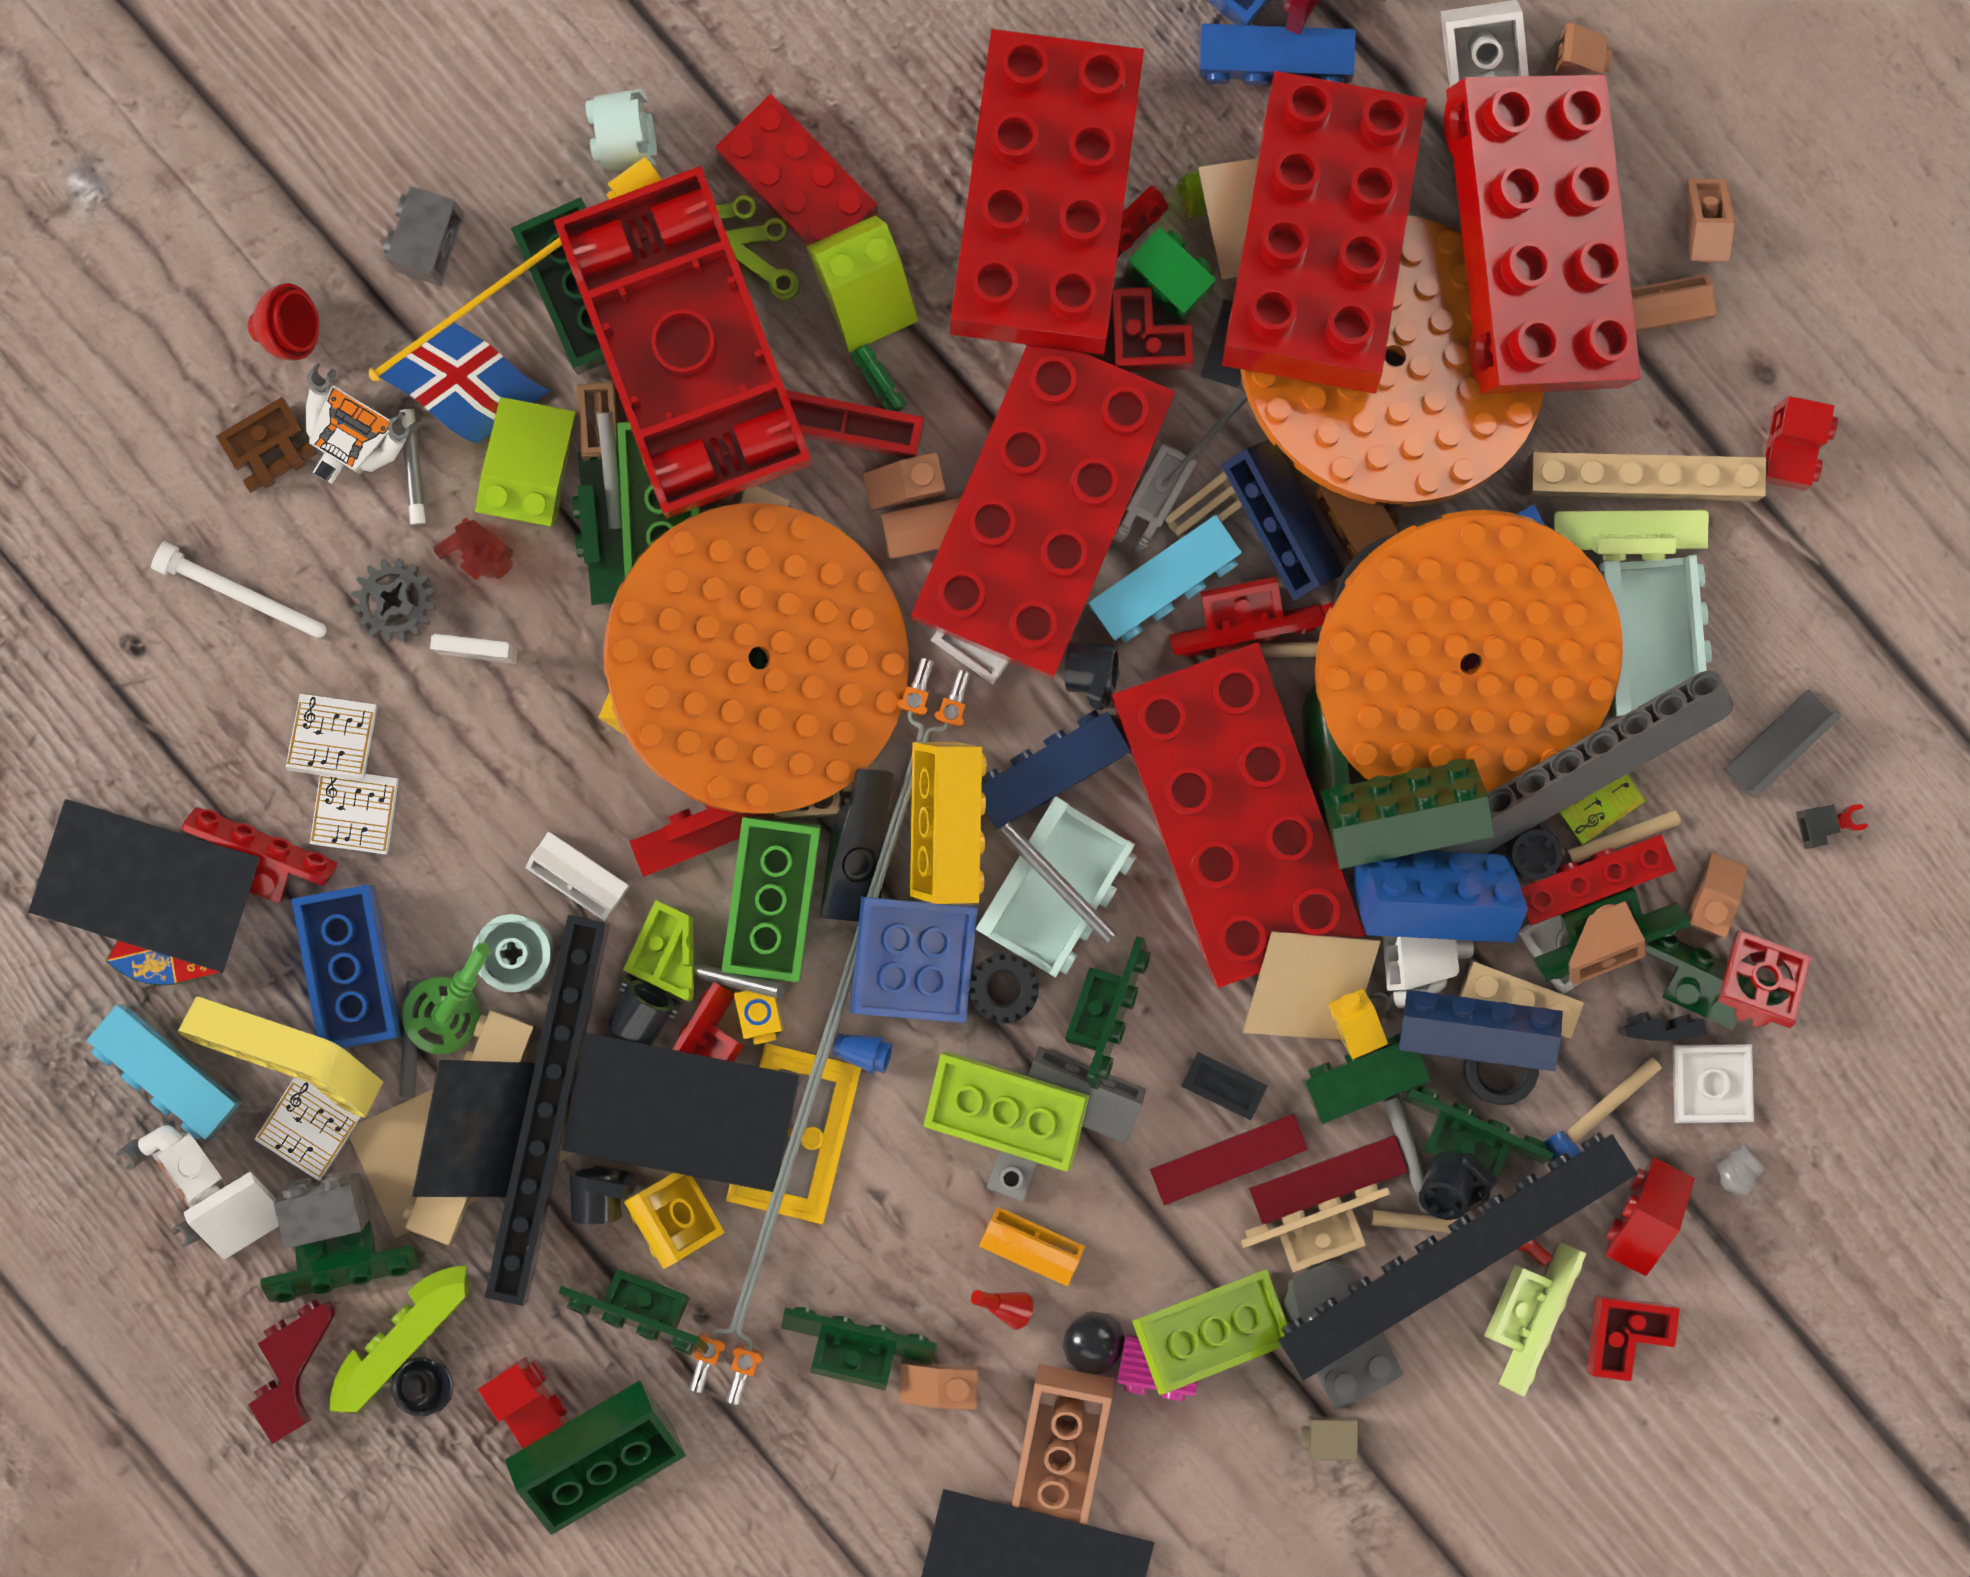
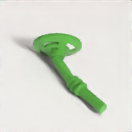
M478 943L463 969L457 971L453 978H429L417 984L409 992L402 1008V1024L408 1038L417 1047L429 1053L447 1054L461 1049L472 1039L480 1018L479 1006L472 991L477 984L476 976L491 952L488 945ZM439 986L447 987V996H440ZM425 992L428 997L421 1003L418 1017L412 1018L414 1004L419 996ZM432 1001L434 1006L429 1012V1017H424L425 1009ZM465 1013H470L468 1027L464 1034L457 1039L455 1034L463 1026ZM454 1014H459L458 1022L451 1030L449 1025L454 1020ZM426 1027L434 1034L443 1035V1044H434L426 1041L418 1034V1031Z

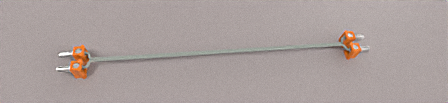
M921 658L914 682H912L911 687L906 686L903 699L897 702L898 707L902 709L901 711L908 713L910 723L919 729L916 742H928L930 734L943 733L950 726L958 729L964 727V720L962 718L966 704H963V697L971 675L968 671L965 672L959 694L956 696L963 670L957 671L948 699L943 698L940 711H936L934 714L937 722L944 724V726L931 727L925 732L924 726L921 722L914 719V715L923 717L928 714L926 705L929 693L926 692L934 662L929 659L922 683L919 684L927 658ZM912 756L867 897L878 898L912 793ZM858 926L731 1326L728 1329H716L711 1335L707 1333H700L698 1335L709 1346L706 1354L695 1351L693 1357L697 1359V1366L689 1388L692 1392L695 1391L701 1369L704 1367L696 1393H702L709 1369H711L712 1364H717L721 1351L727 1347L725 1339L716 1336L720 1334L729 1335L735 1331L737 1337L747 1344V1346L736 1345L732 1351V1354L735 1356L731 1366V1370L734 1371V1378L726 1400L730 1404L739 1378L741 1379L733 1405H739L746 1381L749 1376H754L758 1363L764 1358V1353L753 1348L752 1341L742 1334L741 1329L853 979Z

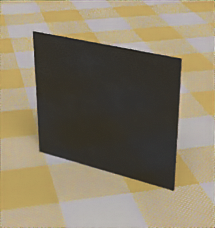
M439 1059L412 1197L507 1196L535 1063Z

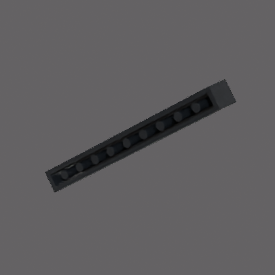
M568 915L484 1298L520 1306L528 1303L610 923Z
M1601 1132L1596 1133L1581 1143L1584 1150L1574 1157L1570 1158L1567 1152L1547 1164L1551 1171L1537 1179L1534 1173L1528 1175L1514 1184L1517 1192L1506 1199L1502 1197L1501 1193L1480 1205L1484 1212L1472 1220L1468 1214L1460 1217L1447 1226L1451 1233L1439 1240L1436 1239L1434 1234L1414 1246L1417 1254L1405 1261L1401 1255L1381 1266L1384 1272L1383 1275L1373 1281H1370L1368 1276L1363 1277L1348 1287L1351 1293L1349 1296L1339 1302L1333 1296L1314 1308L1318 1314L1305 1323L1299 1317L1281 1328L1284 1336L1279 1338L1278 1341L1302 1380L1304 1381L1638 1175L1614 1135L1609 1134L1603 1137Z

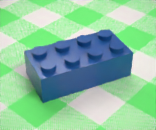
M1424 851L1357 865L1350 881L1366 935L1514 943L1528 910L1509 855Z
M367 884L291 899L316 1036L329 1040L342 1048L403 1037L375 885Z

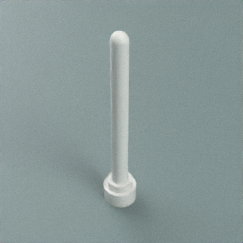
M166 541L161 543L153 558L151 569L159 573L175 575L178 572L316 638H321L326 634V626L323 623L184 559V554L179 552V547Z

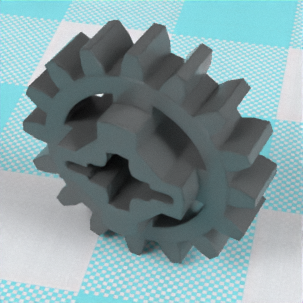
M383 559L381 560V570L377 571L369 565L367 570L370 577L368 579L363 577L356 579L363 587L361 591H352L351 593L353 597L360 600V604L352 607V612L363 613L364 616L358 621L359 626L366 627L370 624L372 625L369 635L375 638L382 631L385 642L390 643L394 634H397L401 642H406V632L411 631L416 636L421 634L417 626L420 622L430 625L431 621L425 614L426 611L436 610L437 606L428 602V598L434 596L436 591L433 588L424 587L430 580L428 575L424 574L416 577L419 569L418 566L412 564L405 570V564L402 559H397L394 567H391L389 562ZM399 576L395 579L394 583L386 585L378 583L385 577ZM413 585H415L419 595L418 607L412 603L410 593L414 588ZM400 592L398 598L402 601L399 608L392 606L388 610L390 603L386 601L389 594L396 596ZM370 594L376 600L377 610L374 613L375 616L372 615L369 606ZM404 616L410 618L409 621L402 625L388 626L396 618Z

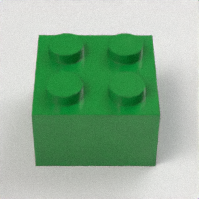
M1159 227L1127 260L1125 274L1140 288L1151 287L1152 299L1177 323L1182 325L1212 293L1216 279L1212 276L1215 270L1202 257L1198 256L1194 259L1185 251L1184 248L1187 244L1176 232L1170 229L1166 233Z

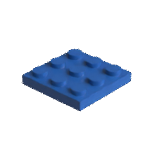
M861 896L850 1013L966 1023L978 907Z

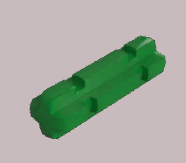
M866 344L854 350L850 358L857 369L860 367L863 369L861 375L876 398L879 399L881 397L883 400L880 403L883 409L896 412L904 409L907 405L905 399L900 392L896 393L894 391L896 385L881 362H875L874 358H876V355L871 347Z

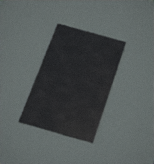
M65 799L28 913L224 973L260 857Z
M586 1032L561 1151L773 1192L780 1172L800 1075Z
M943 1489L921 1577H1146L1155 1542Z

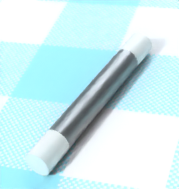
M415 409L399 410V414L405 412V416L402 418V425L405 428L416 422ZM416 430L406 437V442L403 445L410 525L426 524Z

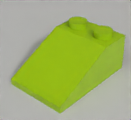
M873 216L806 246L808 255L849 353L860 346L870 344L918 322L900 256L887 224L880 218Z
M500 397L481 473L475 512L545 526L557 525L577 411Z

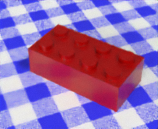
M772 94L767 96L715 146L718 156L785 223L786 227L805 246L827 238L879 213L877 203Z

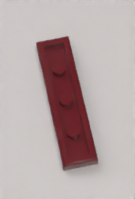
M1292 1113L1150 1168V1172L1162 1203L1165 1206L1304 1152L1308 1148L1295 1114Z
M1392 1135L1249 1187V1191L1263 1225L1404 1174L1408 1170L1396 1137Z

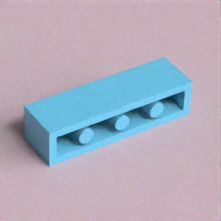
M1215 515L1095 597L1087 605L1112 642L1121 638L1126 643L1143 631L1139 625L1150 616H1153L1155 621H1158L1174 610L1175 607L1171 602L1183 593L1187 599H1190L1207 587L1203 582L1205 578L1214 572L1220 578L1238 566L1234 558L1242 552Z
M117 1004L86 1040L94 1047L91 1053L107 1066H110L113 1062L124 1072L121 1078L127 1084L138 1091L144 1088L153 1096L150 1102L166 1115H169L171 1112L183 1121L180 1127L186 1133H190L196 1140H199L200 1137L205 1140L213 1139L242 1104L240 1100L125 1004Z

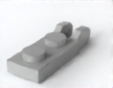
M1163 443L1126 509L1128 513L1114 539L1122 543L1131 531V525L1135 518L1138 517L1149 524L1144 534H1141L1136 543L1135 551L1143 554L1156 529L1160 530L1197 461L1192 458L1169 482V486L1163 487L1161 482L1167 479L1187 456Z

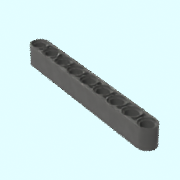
M1709 670L1690 677L1488 792L1487 796L1494 837L1428 851L1486 854L1723 720L1731 713L1734 704L1720 675Z

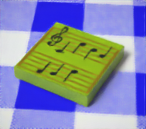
M1626 774L1558 814L1579 844L1583 845L1644 803L1645 799Z

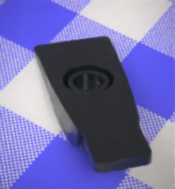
M857 768L855 772L850 804L843 805L840 808L830 836L820 910L821 916L825 919L859 922L861 896L867 897L889 829L890 810H888L894 778L893 773L890 771ZM883 884L878 898L882 897Z

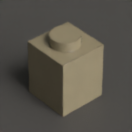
M1308 1416V1426H1301L1300 1442L1301 1449H1307V1455L1310 1460H1357L1358 1421L1355 1417Z

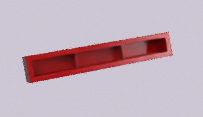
M786 390L803 438L906 459L918 456L924 427V417Z

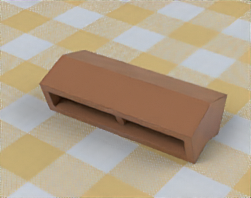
M1707 274L1631 288L1636 333L1712 319L1717 315L1713 297V284Z
M961 498L881 514L890 559L939 549Z

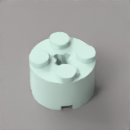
M643 89L598 95L593 100L586 101L587 119L590 124H594L596 137L590 139L592 157L595 162L600 161L602 169L608 173L626 170L644 156L652 166L656 163L651 157L657 155L655 128L652 114L643 112L641 103L648 102Z
M508 914L492 919L479 932L472 949L473 952L478 943H484L489 946L491 952L478 974L491 987L503 992H524L535 988L547 979L555 960L554 943L547 929L533 918L522 915ZM514 942L516 948L523 951V956L517 958V964L515 965L512 959L505 957V951L511 950L512 943Z

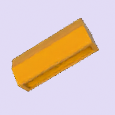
M998 1206L979 1244V1247L1067 1287L1085 1248L1084 1245Z

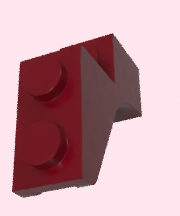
M317 1299L297 1310L300 1318L288 1325L282 1319L264 1330L263 1332L267 1338L257 1343L281 1383L278 1386L275 1380H272L254 1391L257 1399L248 1404L271 1444L311 1421L301 1398L300 1382L306 1366L336 1315V1310L331 1300L321 1305Z

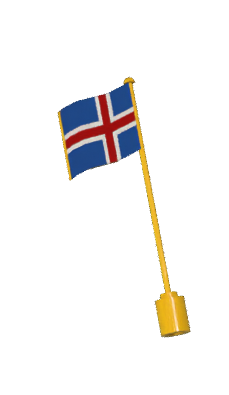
M644 156L607 183L611 191L606 196L610 200L662 179ZM560 237L374 370L371 367L368 372L370 379L380 381V378L412 396L448 429L476 444L491 435L500 397L535 403L548 394L552 389L540 385L524 375L490 343L455 321L562 245Z

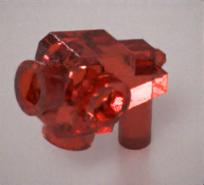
M462 519V523L454 527L455 533L433 546V550L440 560L457 549L462 551L463 553L460 557L464 561L460 567L477 581L481 576L487 579L495 577L500 579L513 566V561L511 560L513 549L494 532L484 528L475 520Z

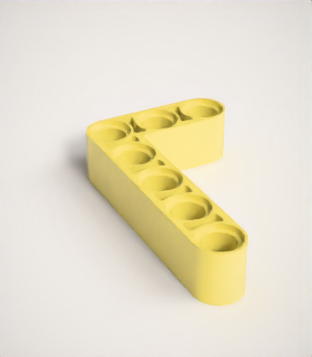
M195 997L178 1030V1033L184 1038L201 1046L309 1082L340 1108L359 1117H367L383 1085V1081L345 1049L329 1040L201 997Z

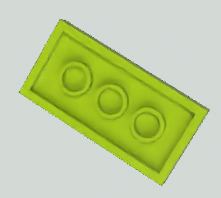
M944 1051L940 1053L923 1127L1068 1172L1073 1166L1090 1095Z
M1267 1269L1132 1320L1159 1395L1169 1393L1281 1348L1282 1346L1278 1339L1284 1336L1281 1328L1287 1325Z

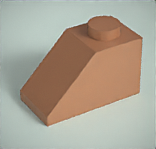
M1567 23L1556 41L1553 76L1603 75L1604 72H1609L1613 51L1612 49H1606L1608 37L1575 23Z
M1687 179L1686 239L1691 261H1701L1704 263L1729 261L1735 219L1726 179Z
M937 452L899 460L863 473L871 512L946 495Z
M1710 852L1686 913L1691 924L1689 927L1716 938L1727 937L1741 901L1747 866Z
M1626 902L1617 905H1604L1588 917L1569 962L1570 981L1573 986L1645 957V939Z
M901 1363L899 1403L932 1408L976 1410L978 1366Z

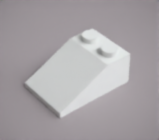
M1517 0L1440 11L1450 87L1465 77L1529 76L1523 11Z

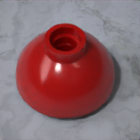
M291 283L279 284L268 289L257 302L254 313L248 320V331L252 339L260 343L274 357L288 361L301 360L309 356L317 344L319 316L311 298L302 288Z

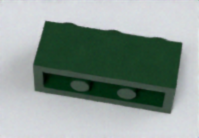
M1401 1033L1386 1038L1387 1045L1353 1060L1348 1053L1344 1055L1346 1062L1332 1068L1330 1062H1326L1309 1069L1310 1077L1302 1081L1319 1123H1327L1431 1081L1420 1053L1399 1050Z

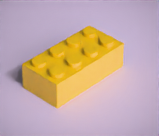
M913 742L911 897L934 904L979 903V893H982L984 889V875L980 870V855L983 854L985 849V837L981 831V816L984 815L986 809V799L984 793L981 792V783L987 768L986 757L982 753L981 746L960 742Z

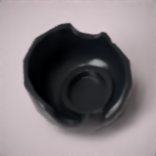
M1094 1311L1086 1312L1074 1320L1065 1331L1062 1347L1067 1361L1078 1371L1097 1374L1111 1367L1119 1359L1123 1349L1124 1334L1120 1324L1109 1314Z
M416 1357L405 1361L392 1375L390 1392L396 1406L403 1412L412 1416L425 1417L442 1411L450 1402L454 1383L450 1371L445 1365L426 1357Z

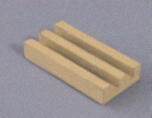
M1223 472L1169 514L1164 522L1180 540L1186 536L1184 534L1185 531L1230 496L1236 502L1217 516L1221 523L1240 509L1242 504L1225 472ZM1223 484L1226 488L1225 491L1183 524L1178 526L1175 523L1176 519L1219 485Z

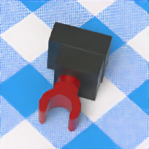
M1834 804L1797 811L1796 816L1804 849L1827 845L1826 836L1840 833V829L1846 828L1850 831L1866 829L1868 827L1867 823L1856 825L1851 820L1852 812L1863 809V805H1850L1840 814H1836Z

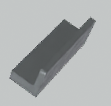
M1810 689L1806 690L1723 770L1749 797L1758 796L1842 715L1837 710L1831 712Z
M1039 1046L1028 1076L1090 1095L1082 1126L1125 1143L1141 1109L1147 1089L1113 1075H1110L1108 1080L1102 1079L1098 1090L1090 1088L1087 1079L1090 1066Z

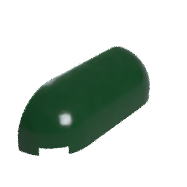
M1314 685L1303 702L1301 720L1306 774L1323 821L1326 822L1321 791L1331 789L1338 784H1350L1348 760L1340 751L1326 727L1320 701L1317 697L1316 685Z

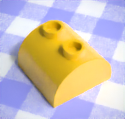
M672 1173L624 1201L632 1221L640 1229L649 1245L651 1254L658 1260L662 1269L671 1266L725 1233L693 1176Z

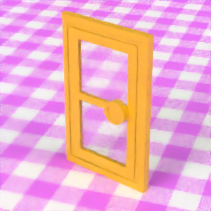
M764 1043L759 1067L800 1075L781 1162L782 1166L817 1055ZM827 1058L778 1214L823 1225L861 1068L851 1063ZM729 1184L726 1201L767 1211L773 1192Z

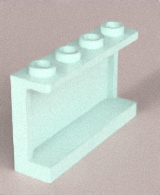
M1697 555L1658 561L1646 560L1621 563L1620 561H1607L1599 565V572L1604 577L1619 612L1623 639L1622 667L1617 690L1611 704V718H1620L1690 677L1707 671L1706 663H1711L1712 651L1710 641L1704 640L1703 625L1708 624L1707 603L1701 602L1700 587L1705 585V571L1703 564L1697 563Z
M1056 796L1029 839V842L1095 910L1098 905L1104 908L1107 907L1117 890L1116 887L1111 885L1118 872L1126 875L1137 857L1136 854L1131 852L1135 845L1134 843L1122 838L1072 808L1068 803ZM1021 855L976 927V930L1053 977H1056L1059 971L1065 975L1067 974L1077 957V954L1072 952L1073 947L1079 938L1086 941L1093 930Z

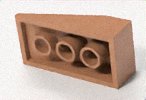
M1038 1363L1011 1506L1087 1525L1112 1402L1115 1378Z

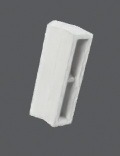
M551 832L546 834L540 845L530 856L525 867L603 921L607 920L630 888V885Z

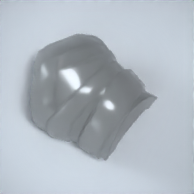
M1744 1145L1731 1152L1728 1158L1717 1162L1715 1166L1721 1177V1187L1727 1191L1747 1195L1755 1185L1756 1179L1766 1169Z

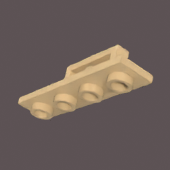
M1373 1184L1354 1191L1357 1197L1354 1200L1342 1204L1340 1197L1318 1204L1320 1212L1306 1217L1304 1211L1301 1210L1282 1217L1284 1225L1269 1230L1267 1223L1245 1231L1247 1239L1240 1241L1241 1247L1245 1249L1279 1236L1292 1273L1362 1248L1366 1244L1353 1209L1389 1196V1190L1387 1187L1378 1190L1377 1184Z

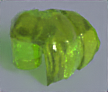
M1190 171L1176 184V190L1181 198V205L1186 213V218L1207 215L1199 171Z

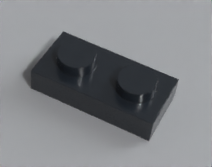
M1198 1051L1181 1084V1087L1250 1121L1268 1087Z

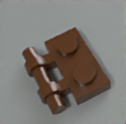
M283 397L216 435L236 470L251 464L255 473L243 480L250 493L262 486L265 488L270 487L276 483L275 479L293 468L297 471L306 465L304 461L317 454L309 441L298 448L294 446L291 439L304 431ZM280 446L285 456L266 466L261 457Z

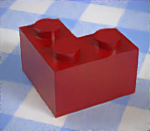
M1151 287L1113 289L1114 366L1129 372L1191 370L1193 365L1192 324L1153 326Z
M1788 396L1774 406L1764 456L1766 457V483L1805 491L1812 486L1813 482L1819 481L1823 466V460L1818 459L1819 449L1827 444L1828 439H1834L1837 430L1838 417L1833 416L1835 405Z
M1654 1157L1645 1170L1641 1168L1636 1170L1638 1175L1633 1177L1629 1184V1189L1633 1190V1194L1628 1196L1621 1210L1622 1217L1620 1219L1614 1217L1604 1235V1238L1609 1240L1604 1256L1644 1276L1649 1274L1680 1231L1695 1180L1694 1177Z
M1595 1295L1586 1372L1593 1377L1632 1381L1636 1342L1675 1347L1680 1308L1672 1304Z
M527 1357L522 1358L477 1389L497 1421L505 1420L522 1449L568 1422L564 1417L568 1413L565 1404L558 1394L550 1395L543 1384L547 1377L542 1368L535 1360L530 1363Z

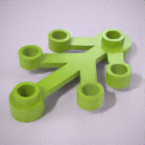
M745 195L737 197L733 203L716 205L721 220L737 217L742 221L752 219L756 213L754 200ZM740 203H750L752 206L751 211L748 214H740L737 211ZM771 218L765 225L726 231L736 260L768 282L770 293L775 299L786 302L797 296L800 283L793 271L789 269L777 270L743 245L768 240L772 243L782 242L787 236V228L781 219ZM771 225H780L783 228L781 235L777 237L769 235L768 229ZM782 277H786L791 281V285L787 290H780L776 286L777 281Z

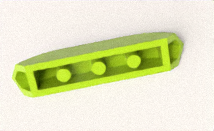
M467 1265L443 1269L419 1281L407 1292L415 1303L414 1307L412 1308L406 1304L391 1319L396 1326L386 1336L379 1332L364 1349L369 1354L365 1357L354 1349L350 1352L335 1377L330 1396V1411L358 1412L392 1378L397 1369L405 1361L409 1360L470 1295Z

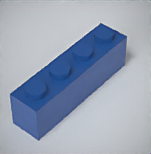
M1202 24L1200 30L1198 78H1207V82L1211 84H1227L1230 82V79H1245V84L1262 86L1267 85L1268 80H1273L1274 71H1280L1339 83H1351L1354 77L1356 29L1304 27L1299 35L1286 30V27Z

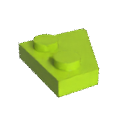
M655 900L623 971L686 1001L692 1002L694 998L693 917Z

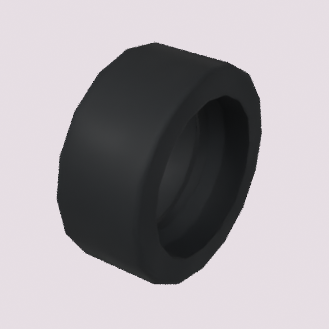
M1464 1059L1463 1062L1464 1078L1470 1090L1481 1100L1495 1105L1514 1104L1526 1098L1534 1089L1539 1076V1069L1524 1067L1522 1079L1515 1087L1507 1091H1496L1483 1083L1478 1068L1480 1061Z

